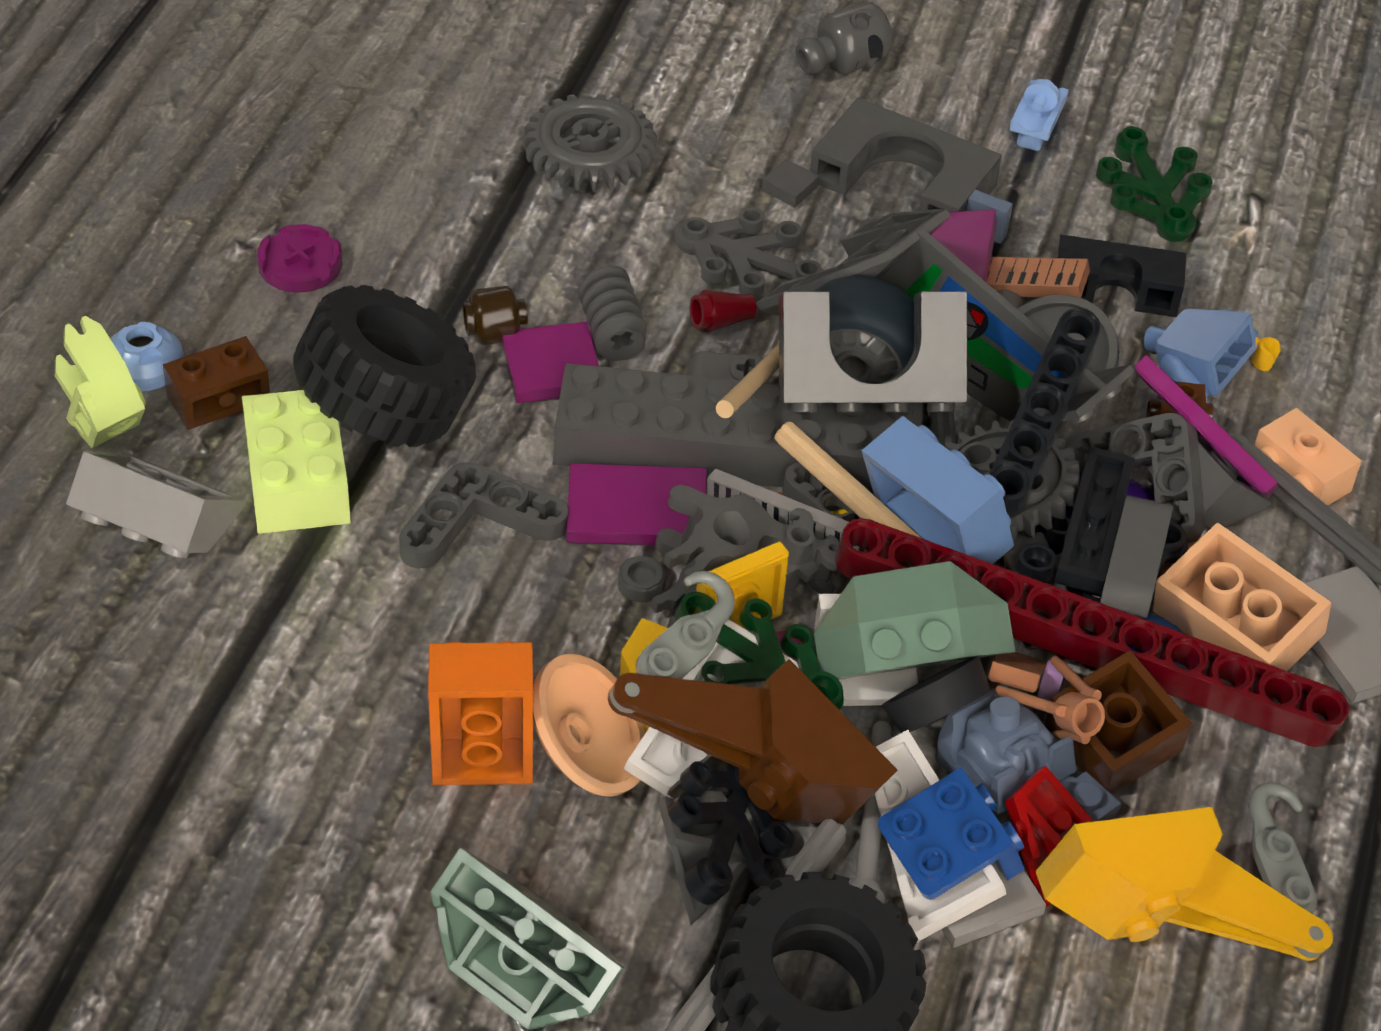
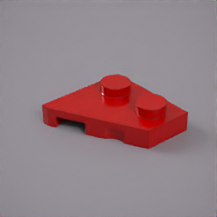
M1045 765L1036 770L1005 800L1012 826L1024 845V848L1020 851L1028 876L1047 907L1052 903L1045 900L1035 871L1074 824L1094 821Z

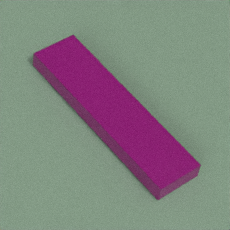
M1147 355L1135 365L1137 375L1178 415L1186 418L1195 427L1197 434L1263 498H1268L1279 487L1278 482Z

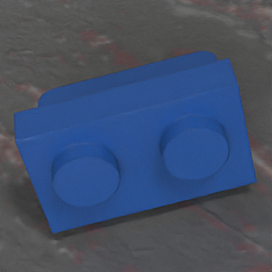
M962 767L884 814L878 820V827L922 896L926 899L937 898L993 862L997 864L1007 881L1025 870L1018 851L1023 849L1024 845L1009 821L1002 825L993 813L998 808L990 793L982 783L975 787Z

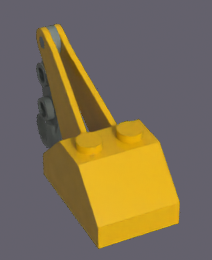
M1267 782L1258 785L1251 792L1248 802L1249 815L1252 820L1251 850L1263 882L1215 851L1223 833L1212 807L1074 824L1035 871L1045 900L1107 940L1128 937L1131 942L1144 941L1157 935L1159 927L1165 921L1271 949L1305 961L1316 960L1333 942V933L1328 924L1313 915V910L1317 905V895L1293 838L1283 831L1273 819L1268 808V799L1279 797L1287 801L1294 811L1300 812L1303 810L1299 797L1290 788L1280 783Z

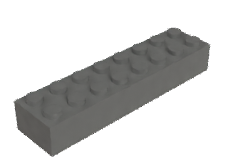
M566 363L554 427V465L570 466V463L706 468V480L716 468L756 485L783 487L786 469L790 465L798 463V461L777 443L774 436L786 422L790 421L874 495L861 450L902 416L917 427L922 425L923 403H909V412H881V403H863V412H836V403H818V412H790V403H779V384L763 383L732 416L722 418L716 412V405L741 380Z

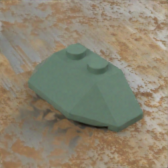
M951 561L853 576L814 633L818 664L821 671L831 673L838 680L962 661L977 656L982 658L1015 652L1008 603Z
M461 847L430 891L433 905L437 908L439 931L448 968L528 1030L595 1014L625 969L604 944L525 885Z

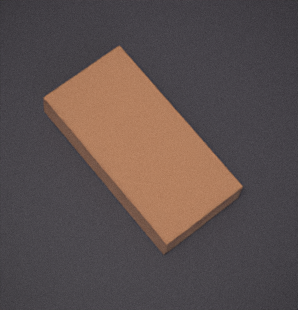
M1017 652L997 655L992 661L988 678H991L990 681L1033 693L1037 691L1041 684L1048 661Z

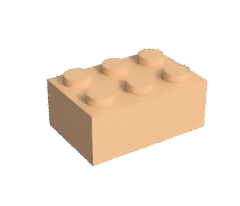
M1217 522L1156 580L1153 612L1178 626L1184 634L1288 671L1326 633L1332 602Z

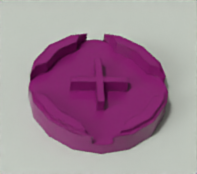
M307 224L288 225L280 228L279 234L271 238L269 234L262 239L257 249L259 273L266 283L279 290L294 293L310 292L327 286L338 277L343 266L340 242L329 237V232L325 229Z

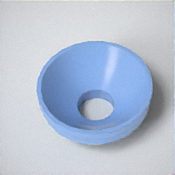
M139 322L138 324L124 327L110 338L125 361L133 382L138 385L141 391H150L165 386L163 364L184 357V351L177 336L168 329L150 322ZM139 337H151L153 339L150 344L142 347L132 346L128 343L131 339Z

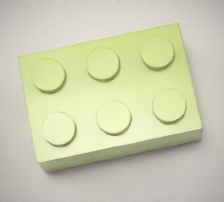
M304 390L242 396L257 533L351 524L348 483L339 422L333 417L329 419L320 412V406L317 403H311L305 396Z

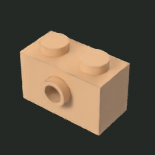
M1298 408L1291 410L1259 429L1255 446L1327 506L1352 491L1362 460Z

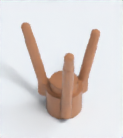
M1057 656L1051 658V664L1078 692L1066 693L1060 696L1056 702H1051L1003 686L995 688V693L999 696L1011 697L1021 704L1053 714L1057 725L1063 730L1050 732L1059 741L1069 736L1073 741L1088 744L1090 737L1099 732L1104 724L1105 710L1101 702H1099L1102 696L1101 691L1089 687Z

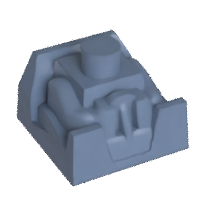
M995 688L948 714L938 736L936 761L949 773L962 767L975 787L982 783L997 805L998 809L995 811L997 814L1007 810L1005 800L1036 770L1046 765L1059 781L1076 772L1073 739L1068 736L1059 741L1029 708L1024 707L1023 704L1014 698L997 695Z

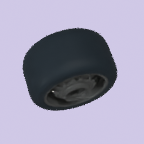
M865 276L838 278L823 284L814 291L829 292L830 347L835 361L847 375L864 383L880 384L894 378L905 368L911 358L914 347V300L907 293L891 283Z

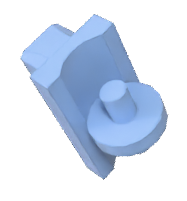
M1048 79L1030 80L1010 124V131L1018 133V146L1035 151L1040 150L1043 141H1048L1067 100L1069 89H1057Z

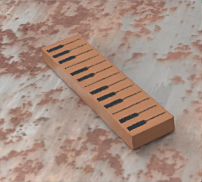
M991 257L987 283L996 291L1007 289L1021 297L1071 295L1081 298L1090 269L1088 259Z

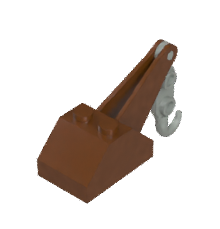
M699 571L687 576L684 579L686 586L704 583L713 588L717 594V603L710 610L681 617L647 646L636 661V673L621 675L609 690L608 703L611 709L619 715L643 723L738 767L739 783L747 790L751 801L760 809L766 810L774 819L822 823L823 820L833 819L837 823L844 824L898 771L897 768L790 659L776 670L761 688L682 679L713 650L722 625L728 621L734 611L735 603L732 588L725 579L716 573Z

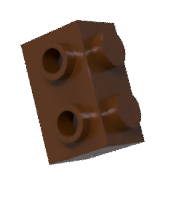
M247 336L163 364L167 397L187 430L243 411L242 396L270 393L268 369Z

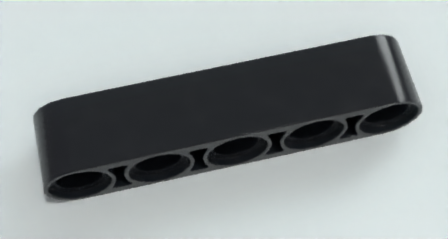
M1080 307L1071 308L1060 317L990 471V475L1001 485L1012 486L1018 492L1014 495L1005 494L1003 497L1006 512L1010 518L1019 515L1025 508L1093 355L1100 332V323L1096 315L1088 309ZM1068 334H1080L1085 338V340L1072 339L1068 336ZM1051 371H1063L1069 377L1058 378L1052 375ZM1043 408L1052 415L1047 417L1039 416L1033 409ZM1020 446L1029 447L1035 454L1029 456L1022 455L1015 448Z

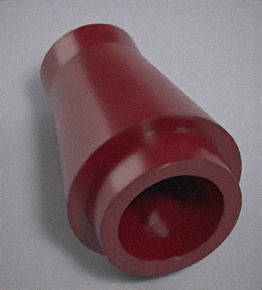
M702 290L699 295L692 296L689 311L693 326L696 329H704L705 332L709 333L744 320L754 319L757 307L752 294Z

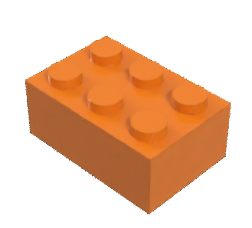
M532 642L429 643L428 700L432 785L533 784Z

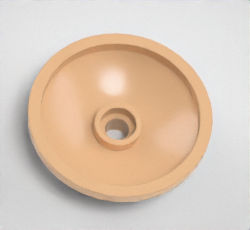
M560 655L540 669L533 685V720L539 740L558 770L577 786L600 796L611 797L623 794L635 787L640 779L623 768L646 734L643 723L619 715L611 709L608 703V692L617 678L600 663L583 655Z

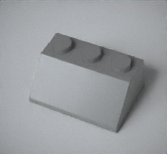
M83 451L66 505L81 510V518L83 520L101 526H108V523L111 522L121 526L120 534L127 538L140 542H148L149 538L162 543L161 551L172 556L187 559L189 553L209 552L241 512L245 500L130 454Z

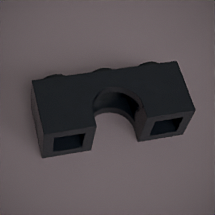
M1060 234L1056 258L1088 259L1090 272L1081 296L1082 299L1093 303L1097 289L1107 285H1114L1125 288L1134 296V311L1177 317L1185 282V252Z

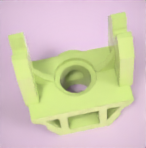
M84 316L80 321L84 332L83 335L79 334L71 324L65 325L64 347L75 365H70L62 355H57L55 359V378L71 402L66 419L77 429L88 445L94 448L138 426L144 414L146 402L142 391L133 382L125 361L103 326Z

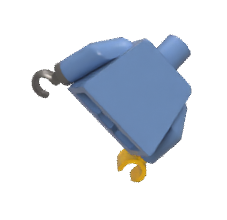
M1188 308L1183 310L1168 328L1150 326L1144 336L1145 349L1157 353L1159 368L1173 381L1205 384L1206 403H1211L1214 399L1213 396L1220 394L1250 356L1254 367L1267 372L1272 368L1281 351L1280 343L1275 338L1264 337L1260 339L1257 336L1259 332L1253 328L1251 313L1235 312L1229 309L1205 310ZM1213 405V418H1212L1213 420H1214V414H1215V412L1217 411V408H1216L1214 405ZM1226 418L1225 426L1222 427L1225 431H1228L1231 427V418Z

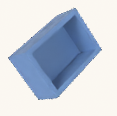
M902 416L861 450L874 496L922 539L994 564L1014 546L1010 529L1011 519L1006 512L1003 499L1005 491L1001 484L990 474L983 476L972 468L966 457L958 450L953 449L950 451L941 445L936 436L923 425L917 427Z

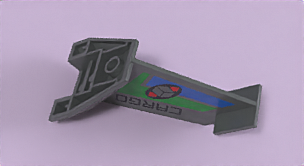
M947 208L892 213L867 221L840 241L849 256L836 267L785 281L756 302L760 310L779 316L780 293L814 292L829 281L849 276H865L886 281L903 290L913 300L914 294L919 292H967V394L1009 422L1014 420L1051 339L1049 335L931 236L951 216ZM1129 364L1097 372H1091L1086 369L1063 421H1069L1071 425L1090 418L1095 413L1093 407L1096 404L1112 398L1122 390L1120 384L1135 372L1132 365ZM1051 371V374L1058 378L1069 377L1063 371ZM1043 408L1033 409L1039 416L1047 417L1052 415Z

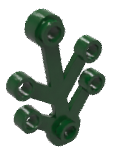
M1135 126L1124 128L1117 135L1114 153L1120 160L1134 163L1141 178L1122 171V163L1116 158L1104 157L1100 159L1096 177L1103 183L1116 184L1112 188L1111 205L1116 209L1129 210L1155 221L1157 233L1167 241L1181 242L1186 240L1196 227V217L1192 212L1202 199L1209 197L1213 184L1212 178L1204 173L1191 174L1188 178L1186 194L1176 204L1171 194L1184 176L1195 169L1198 158L1197 152L1189 147L1176 148L1173 153L1171 167L1161 178L1147 153L1148 138L1144 130ZM1138 193L1153 199L1156 205L1136 198V194Z
M690 592L681 600L675 613V619L677 621L681 617L710 610L716 602L707 594ZM759 598L748 600L740 613L742 625L746 629L754 631L758 645L725 624L722 625L716 640L718 644L746 662L722 664L718 661H708L702 666L696 678V681L722 684L766 681L786 662L783 650L787 655L796 658L799 669L839 710L844 702L841 682L831 673L821 671L812 647L814 638L811 631L803 625L793 624L787 628L779 644L771 621L772 608L766 601ZM751 612H756L761 618L755 617ZM792 638L800 640L802 644L794 642ZM707 674L714 675L719 682L711 680Z

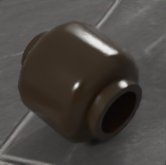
M509 286L473 290L469 301L463 302L467 336H474L480 345L502 343L503 335L516 334L520 330V325L528 324L525 299H517L515 292Z

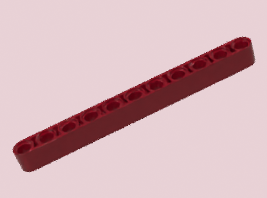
M854 519L847 523L843 529L835 562L837 568L845 576L852 579L853 576L904 569V567L898 564L900 562L916 567L951 561L1008 603L1013 638L1099 669L1126 652L1131 651L1168 695L1313 747L1324 746L1330 742L1349 714V705L1346 698L1340 691L1330 686L870 519ZM853 546L862 547L866 549L867 552L858 551L854 549ZM1035 612H1041L1047 615L1049 619L1042 618ZM1081 628L1090 630L1095 636L1086 634ZM1127 645L1138 648L1141 653L1131 650ZM1174 662L1184 665L1187 670L1181 669ZM1221 679L1229 681L1234 687L1226 685ZM1267 696L1275 698L1279 703L1271 701ZM1314 713L1322 715L1325 720L1318 718Z

